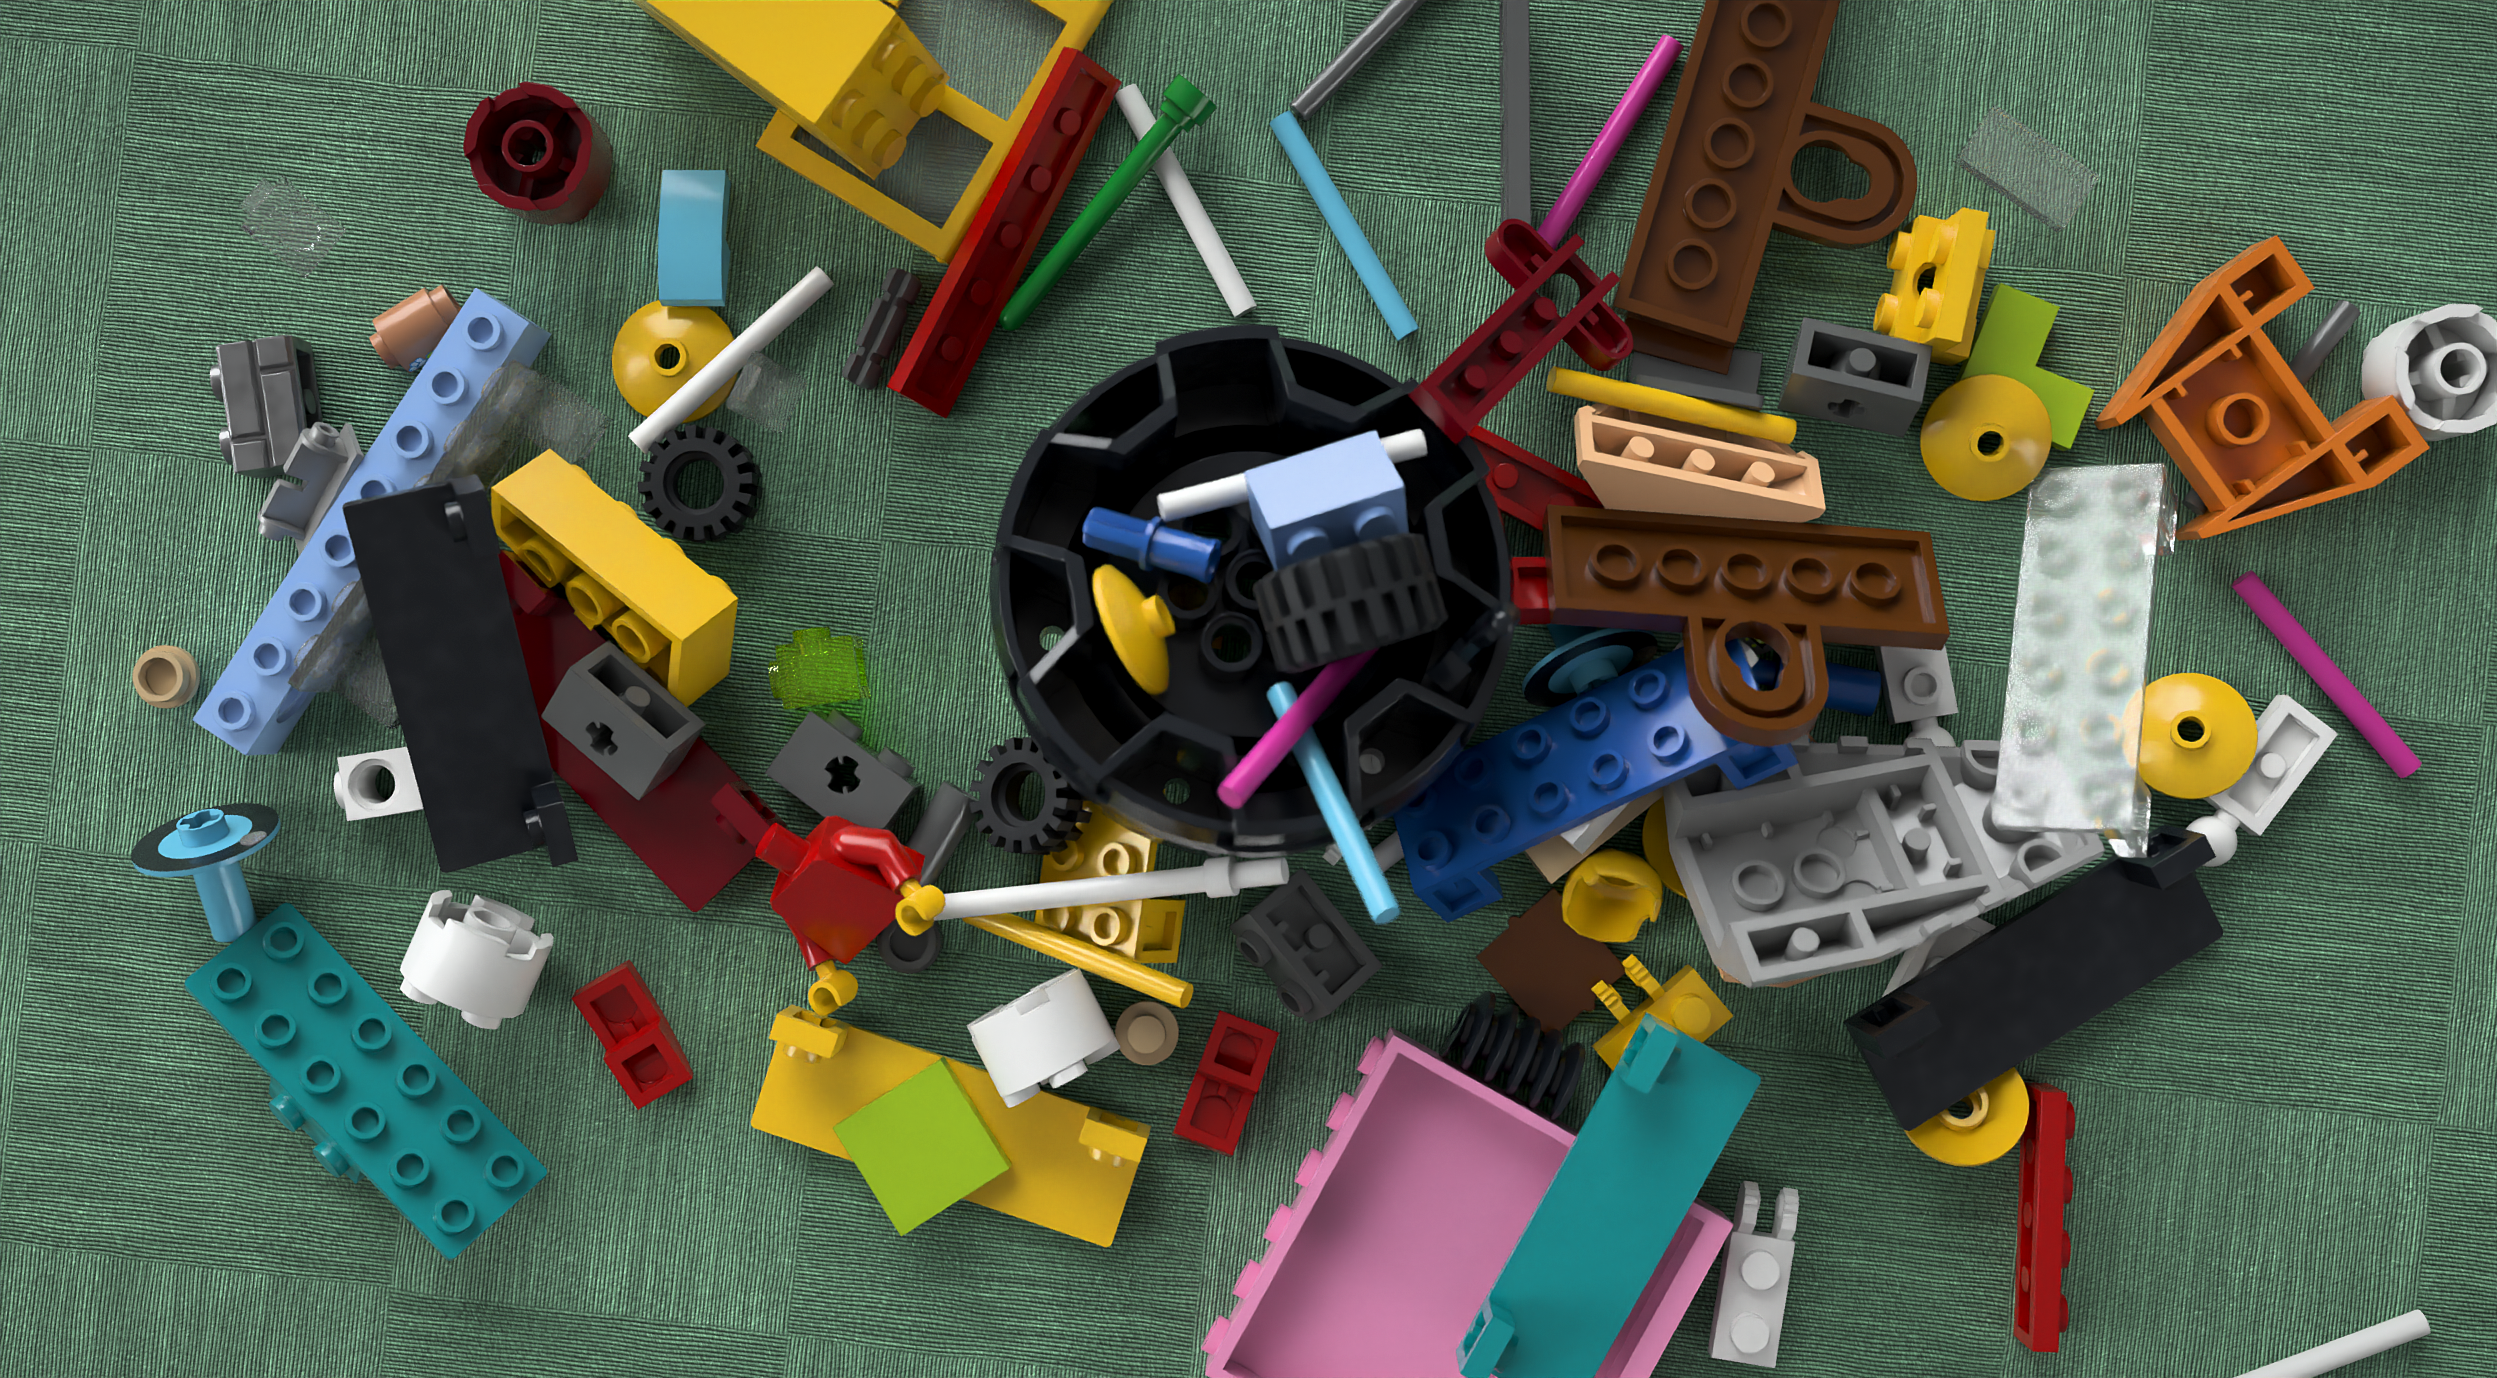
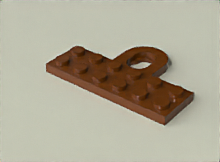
M1704 0L1619 277L1621 280L1617 284L1610 306L1615 313L1732 349L1738 340L1771 229L1827 247L1854 250L1878 243L1891 234L1904 221L1913 206L1917 192L1916 166L1906 144L1895 132L1881 123L1810 101L1841 0ZM1813 146L1842 152L1847 156L1850 163L1864 168L1868 173L1870 189L1863 198L1856 200L1840 197L1826 203L1812 201L1802 196L1793 184L1790 174L1792 160L1799 151Z
M1547 504L1542 520L1550 624L1682 633L1688 689L1694 706L1713 728L1727 737L1742 743L1756 746L1788 744L1804 736L1814 726L1827 700L1829 690L1822 642L1942 651L1950 636L1930 532ZM1748 637L1761 640L1771 646L1780 655L1784 669L1781 670L1778 676V688L1772 691H1759L1750 687L1743 680L1741 668L1728 656L1725 643L1735 638Z

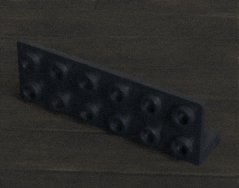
M468 475L344 503L342 506L344 518L440 870L448 873L545 847L552 867L577 861L578 856L563 798L554 779L498 557L501 551L486 491L478 475Z
M2163 824L1843 1021L1898 1125L1906 1131L1915 1129L2223 936V929L2196 878V869L2216 857L2206 835Z

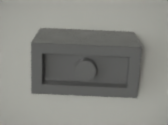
M1733 349L1728 374L1723 375L1634 352L1631 355L1627 382L1759 412L1762 410L1764 395L1757 394L1763 353Z

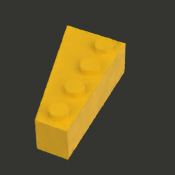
M549 448L491 488V515L496 534L549 588L560 582L565 587L567 598L575 610L574 614L591 631L601 624L615 638L626 656L641 669L647 671L655 681L684 706H690L729 675L738 597L733 594L730 587L721 578L713 575L710 576L687 558L677 543L671 539L662 538L639 520L637 514L629 505L622 501L614 500L595 485L590 476L581 467L574 464L570 465Z

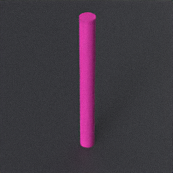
M1668 35L1661 36L1537 230L1554 250L1684 49L1676 39Z
M2249 570L2238 577L2231 587L2399 778L2407 777L2415 772L2422 762L2254 571Z
M1379 648L1329 663L1218 788L1220 798L1233 808L1241 807Z

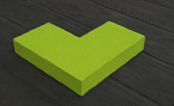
M1999 283L1994 286L1973 337L1969 358L1963 361L1955 382L1979 374H1998L2023 383L2040 398L2048 412L2052 428L2051 446L2061 451L2069 450L2072 447L2095 390L2036 366L2060 307Z

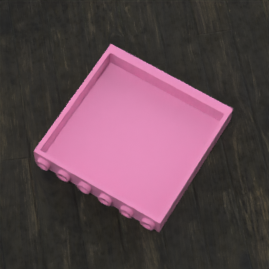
M1390 1027L1383 1040L1373 1036L1356 1067V1070L1363 1073L1364 1076L1354 1094L1351 1096L1343 1091L1326 1120L1325 1126L1333 1131L1324 1148L1320 1152L1312 1147L1295 1176L1294 1182L1302 1187L1293 1204L1289 1208L1281 1203L1264 1232L1263 1238L1271 1243L1260 1263L1249 1259L1243 1268L1232 1291V1294L1240 1298L1229 1319L1221 1315L1217 1316L1202 1344L1201 1350L1209 1354L1206 1361L1205 1375L1210 1378H1467L1460 1374L1456 1349L1579 1131L1557 1119L1550 1120V1115L1537 1108L1531 1109L1527 1107V1102L1514 1095L1508 1096L1505 1094V1090L1491 1082L1487 1084L1482 1081V1077L1469 1070L1461 1069L1457 1063L1446 1057H1440L1439 1053ZM1697 1197L1694 1199L1594 1378L1650 1377L1734 1225L1723 1211ZM1492 1374L1489 1376V1378H1498Z

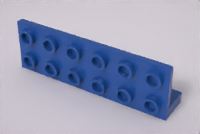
M1735 638L1725 643L1728 656L1741 668L1743 680L1750 687L1760 691L1740 638ZM1682 646L1460 752L1446 771L1418 798L1396 812L1393 817L1414 894L1444 921L1449 923L1504 898L1498 876L1488 868L1498 862L1715 762L1739 791L1798 764V759L1791 742L1779 746L1750 745L1727 737L1713 728L1700 715L1692 702L1688 689L1684 647Z

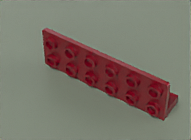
M500 550L501 553L498 554L551 767L690 911H701L756 857L757 846L771 825L778 823L784 828L788 825L700 735L676 772L638 801L545 721L541 715L569 667L608 640L597 628L591 631L574 614L575 610L569 600L556 586L549 588L515 552Z

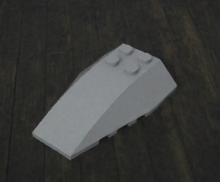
M1804 735L1791 742L1799 762L1798 764L1739 791L1716 762L1663 786L1670 855L1713 964L1750 989L1880 963L2102 857L2105 851L2051 742L1964 739L1961 747L1934 746L1931 738H1906L1903 745L1868 744V739L1864 736H1839L1837 743L1809 742L1808 735Z

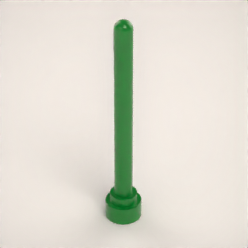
M1177 74L1162 93L1166 98L1159 107L1163 112L1162 115L1005 305L999 317V323L1005 330L1015 331L1024 324L1182 130L1189 133L1195 124L1202 127L1217 109V106L1183 76Z

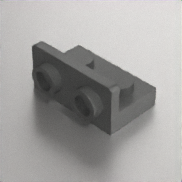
M1303 867L1289 876L1287 884H1280L1250 911L1239 917L1229 926L1237 937L1236 945L1243 957L1253 966L1262 968L1278 987L1276 990L1277 996L1284 1007L1293 1015L1302 1017L1307 1023H1312L1331 1014L1383 967L1381 962Z

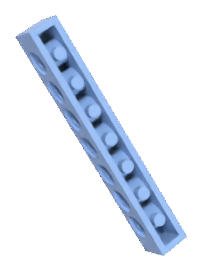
M475 287L192 719L194 722L244 755L278 753L370 612L342 506L344 503L458 478L550 338L551 333L502 301Z

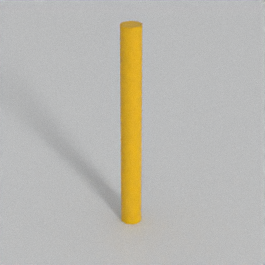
M1553 366L1550 369L1546 383L1548 392L1787 445L1793 441L1797 429L1794 419Z
M1003 913L962 918L964 923L1179 1008H1186L1191 1001L1194 991L1193 984L1017 915Z

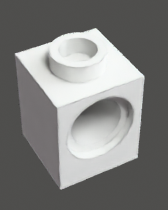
M407 747L337 758L339 772L334 777V792L339 806L346 811L347 821L424 810ZM383 767L390 770L395 779V790L388 800L379 795L375 785L376 776Z

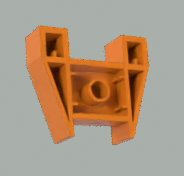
M2277 235L2249 246L2196 284L2094 421L2098 430L2120 426L2139 413L2206 505L2208 510L2205 514L2198 515L2173 533L2178 541L2205 539L2375 487L2430 449L2393 395L2361 401L2329 423L2268 339L2261 326L2315 289Z

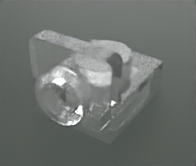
M284 175L274 185L262 178L239 206L240 209L248 214L241 224V229L305 279L347 231L345 226L295 188L293 182Z

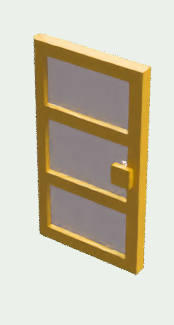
M880 0L900 16L950 77L944 85L945 93L938 107L929 116L921 117L907 135L906 147L899 160L892 167L885 170L882 169L876 179L873 180L778 109L755 146L768 157L929 253L939 263H945L950 266L1063 47L1077 49L1082 52L1113 0Z

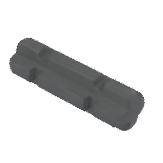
M892 267L888 270L880 288L884 294L881 299L875 298L855 341L859 348L856 354L850 352L842 369V376L850 383L867 390H872L876 387L884 370L880 363L883 358L889 359L909 316L905 309L908 304L914 305L922 288V282L917 276L900 268Z

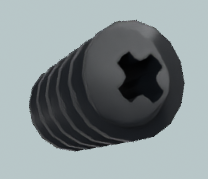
M1490 991L1483 992L1474 1001H1469L1459 1014L1440 1049L1439 1056L1444 1058L1457 1046L1463 1048L1461 1069L1468 1070L1481 1058L1486 1061L1482 1081L1488 1084L1502 1071L1507 1073L1505 1094L1511 1097L1524 1084L1528 1085L1531 1088L1527 1107L1534 1109L1548 1097L1553 1100L1549 1119L1554 1120L1567 1106L1580 1081L1585 1062V1046L1579 1042H1573L1562 1051L1564 1038L1562 1032L1557 1029H1551L1539 1039L1541 1023L1538 1018L1533 1016L1528 1017L1516 1027L1519 1014L1518 1007L1513 1004H1506L1494 1014L1496 996Z

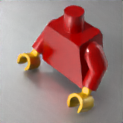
M834 815L827 816L803 839L778 823H774L763 835L755 852L757 858L779 870L769 902L772 909L784 919L795 937L808 970H816L820 978L810 987L808 992L810 1006L820 1016H828L837 1010L839 1006L842 1007L855 998L858 991L857 979L846 970H837L834 964L837 960L847 965L895 918H897L901 928L909 935H920L933 926L934 917L942 913L945 907V896L940 889L931 885L921 887L919 884L922 879L921 871L925 856L916 850L902 845L896 835L889 830L859 826Z

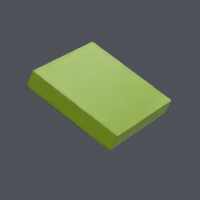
M945 1057L940 1058L833 1127V1130L900 1236L905 1235L1002 1174L1012 1165Z

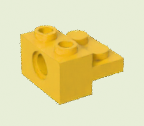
M1963 207L1946 220L1919 215L1907 224L1903 231L1897 230L1890 243L1886 263L1888 269L1895 271L1890 294L1883 293L1877 304L1873 321L1874 331L1881 332L1882 335L1933 346L1930 362L1953 366L1969 358L1985 273L1989 267L1996 231L1986 229L1988 212ZM1929 276L1934 278L1932 289L1924 288L1919 295L1917 290L1919 277Z

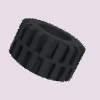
M1411 533L1394 534L1370 540L1290 565L1266 575L1253 587L1277 669L1293 673L1437 629L1448 618L1424 537Z

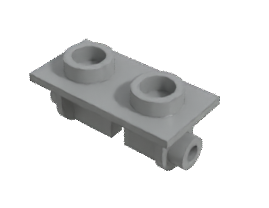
M315 422L311 429H303L283 469L285 474L304 481L300 486L277 478L257 514V518L261 522L258 531L263 536L274 541L283 540L285 535L293 537L300 556L364 458L352 424L345 422L340 433L332 426L323 422Z

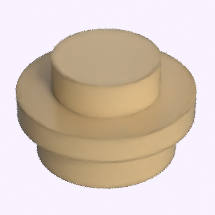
M160 645L147 650L139 658L133 669L132 678L137 693L146 703L157 708H176L190 701L197 692L200 684V670L194 657L185 649L171 645Z
M1144 1000L1130 1005L1122 1012L1116 1024L1115 1037L1121 1047L1120 1051L1126 1058L1137 1064L1153 1065L1162 1062L1174 1051L1179 1038V1026L1176 1017L1165 1005L1156 1001Z

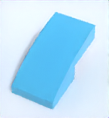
M663 170L658 229L659 301L662 306H725L730 262V249L726 241V228L731 183L726 170Z

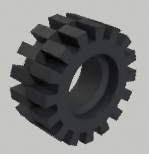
M697 425L685 426L684 431L679 432L673 429L665 433L666 441L662 444L655 441L648 450L653 455L649 462L642 460L639 471L645 473L644 482H638V493L645 495L647 502L642 503L646 514L654 516L656 519L654 523L660 529L670 532L672 536L692 542L706 544V541H713L717 543L727 540L726 535L730 533L738 534L746 527L742 523L747 517L754 518L758 509L753 507L756 498L762 499L763 488L758 486L757 478L762 477L759 466L755 465L751 459L754 457L747 447L741 445L738 442L739 440L718 429L708 426L707 428H701ZM701 460L710 461L720 469L723 475V493L714 505L705 509H692L683 502L679 495L678 480L680 474L693 462Z
M1013 737L1004 740L1006 746H993L988 753L994 761L980 760L976 767L977 771L985 775L983 781L972 780L970 791L980 792V801L970 802L972 814L984 815L983 819L975 823L979 832L991 834L987 842L994 847L1004 848L1003 851L1010 853L1050 855V852H1061L1067 849L1068 846L1065 840L1077 841L1083 834L1075 824L1077 822H1090L1092 812L1082 810L1083 802L1090 800L1083 797L1068 784L1047 761L1032 738L1023 737L1022 739ZM1032 772H1037L1041 775L1044 782L1045 801L1037 818L1028 821L1022 815L1019 805V794L1026 777Z

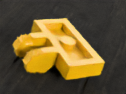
M1633 954L1627 957L1622 962V965L1625 967V973L1636 986L1641 987L1649 996L1632 1012L1623 1004V998L1610 984H1606L1601 980L1591 988L1619 1022L1592 1045L1593 1049L1612 1071L1615 1069L1646 1012L1702 1043L1733 1017V1014L1689 964L1685 965L1661 986Z

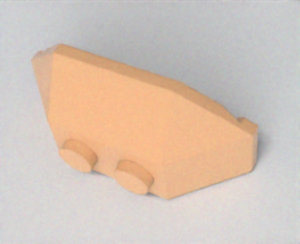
M1597 402L1592 406L1587 405L1579 408L1573 417L1578 469L1605 509L1799 523L1819 518L1826 510L1818 459L1803 450L1796 453L1787 444Z

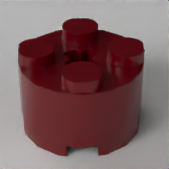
M528 81L517 83L520 87L507 89L493 99L489 96L483 99L467 122L463 143L464 156L469 159L472 175L479 184L477 186L482 193L527 222L553 226L562 223L571 225L585 219L609 186L613 163L611 143L607 134L601 129L594 117L573 99L553 86ZM535 151L545 153L544 157L537 161L536 164L532 162V156Z

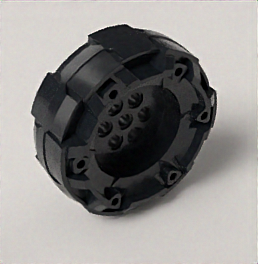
M1251 324L1219 326L1182 333L1155 342L1154 354L1116 370L1089 388L1070 404L1049 426V430L1044 428L1040 430L1026 451L1011 482L1000 516L990 569L989 602L992 635L1002 676L1011 700L1028 734L1055 770L1083 797L1100 806L1103 815L1127 830L1158 844L1187 853L1218 858L1221 853L1250 858L1293 855L1324 848L1336 843L1292 748L1241 807L1233 808L1227 805L1218 794V788L1278 722V718L1267 697L1269 689L1278 683L1289 682L1299 698L1329 664L1294 673L1278 670L1257 601L1245 598L1236 587L1237 580L1245 575L1255 574L1264 578L1266 575L1275 572L1252 521L1249 501L1165 522L1166 527L1193 534L1197 527L1210 523L1218 525L1226 531L1229 541L1222 546L1219 565L1210 583H1204L1197 578L1155 566L1149 572L1139 568L1138 561L1086 546L1083 543L1082 530L1084 522L1093 508L1100 507L1150 522L1154 517L1162 518L1158 506V495L1244 474L1245 471L1371 431H1376L1379 439L1420 429L1424 435L1427 454L1394 463L1393 466L1404 485L1408 532L1424 537L1448 618L1435 630L1380 647L1312 724V727L1362 831L1391 817L1418 798L1446 771L1467 745L1481 722L1497 687L1506 663L1514 629L1508 635L1498 638L1480 654L1472 670L1448 694L1425 672L1464 631L1492 607L1504 602L1514 604L1515 582L1511 550L1501 513L1494 496L1489 491L1485 482L1491 471L1468 434L1455 444L1408 396L1419 385L1415 379L1411 377L1405 382L1400 383L1376 366L1346 352L1314 342L1280 337L1277 326ZM1105 565L1115 567L1135 584L1146 599L1158 595L1167 606L1174 622L1175 632L1165 637L1170 665L1169 686L1166 691L1157 695H1152L1145 691L1129 673L1116 652L1105 629L1095 598L1093 577L1098 568ZM1191 584L1203 593L1206 601L1197 609L1182 610L1170 601L1168 593L1175 586ZM1051 633L1060 635L1062 639L1050 651L1041 646L1040 642L1044 636ZM1225 635L1236 636L1246 645L1248 656L1241 662H1224L1214 654L1211 645L1213 641ZM1371 754L1377 757L1381 764L1380 772L1370 774L1362 770L1359 760L1360 756ZM1170 784H1181L1188 791L1189 797L1183 803H1171L1165 797V788Z

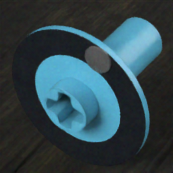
M1546 624L1557 649L1544 657L1528 672L1522 683V691L1525 699L1533 705L1557 707L1649 663L1658 651L1657 640L1653 632L1649 630L1608 628L1598 631L1597 627Z
M253 803L227 804L198 810L173 819L149 832L134 846L131 860L137 871L149 876L180 877L193 875L214 940L218 942H233L258 923L239 860L248 857L267 845L277 835L281 824L280 819L274 809Z

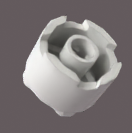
M2447 304L2390 325L2379 336L2372 338L2363 351L2364 361L2362 364L2361 390L2365 400L2393 395L2425 441H2439L2470 434L2496 424L2497 322L2491 316L2480 312L2483 308L2477 305Z
M450 890L432 893L401 964L400 971L405 978L400 990L407 997L417 1002L436 1004L440 1001L448 1006L462 1010L461 1016L465 1021L485 1029L496 1030L499 1028L503 1018H514L523 1014L553 946L554 937L551 933L541 934L539 938L530 931L535 919L507 904L485 896L475 895L470 906L450 902L453 897Z
M1080 968L1071 969L1030 989V992L1004 1006L1001 1004L967 1025L972 1035L971 1040L1008 1108L1018 1105L1039 1093L1041 1089L1038 1082L1041 1085L1050 1082L1052 1088H1057L1082 1075L1088 1070L1083 1058L1087 1065L1121 1048Z

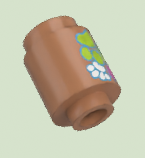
M443 284L432 291L424 287L372 319L377 332L369 337L370 342L390 369L401 365L411 374L426 364L462 308Z

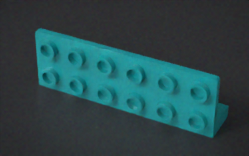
M1646 1012L1457 1347L1456 1355L1461 1375L1467 1378H1489L1490 1374L1498 1378H1594L1760 1085L1761 1078L1756 1072Z

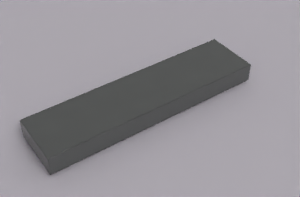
M1499 0L1501 223L1507 219H1519L1531 225L1529 0Z

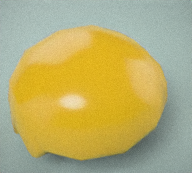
M1613 848L1602 849L1592 853L1571 868L1567 875L1561 903L1563 921L1579 935L1599 942L1626 943L1632 941L1637 937L1641 925L1647 918L1650 917L1651 922H1656L1663 902L1664 886L1662 879L1656 869L1635 853Z

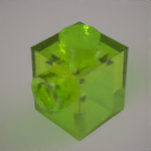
M817 627L792 631L793 643L775 646L777 660L769 661V682L774 698H782L784 710H797L871 699L862 636L845 635L831 637L830 627Z

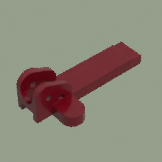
M1507 219L1486 239L1484 248L1489 263L1516 292L1408 395L1455 444L1463 439L1561 339L1587 365L1599 371L1612 370L1632 352L1634 342L1630 329L1602 300L1621 279L1611 271L1601 280L1575 253L1585 243L1577 233L1556 252L1531 225L1519 219ZM1555 274L1570 276L1575 280L1580 291L1577 304L1562 318L1557 314L1555 304L1549 298L1541 297L1536 292L1549 277Z

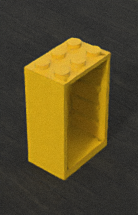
M632 0L655 20L873 180L876 179L882 169L885 170L892 167L899 160L906 147L907 135L921 117L929 116L938 107L945 93L944 85L950 79L949 75L900 16L880 0Z

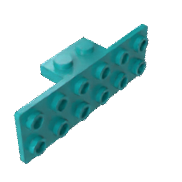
M290 903L280 905L185 979V990L271 1078L268 1094L273 1100L268 1103V1106L276 1118L292 1132L301 1127L316 1142L317 1146L312 1149L313 1154L333 1176L339 1178L345 1173L355 1184L366 1176L447 1261L456 1259L546 1176L547 1169Z

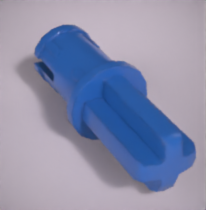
M1097 507L1091 509L1083 525V543L1086 546L1138 561L1139 568L1149 572L1155 566L1197 578L1204 583H1210L1219 565L1222 550L1221 541L1216 539L1209 540L1166 527L1164 519L1160 517H1154L1148 522Z

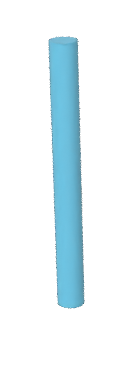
M1291 111L1280 114L1269 123L1270 127L1395 338L1399 342L1420 329L1294 115Z
M1289 682L1278 683L1267 692V697L1278 720L1298 699L1292 684ZM1311 725L1292 747V750L1374 923H1388L1398 917L1401 910Z

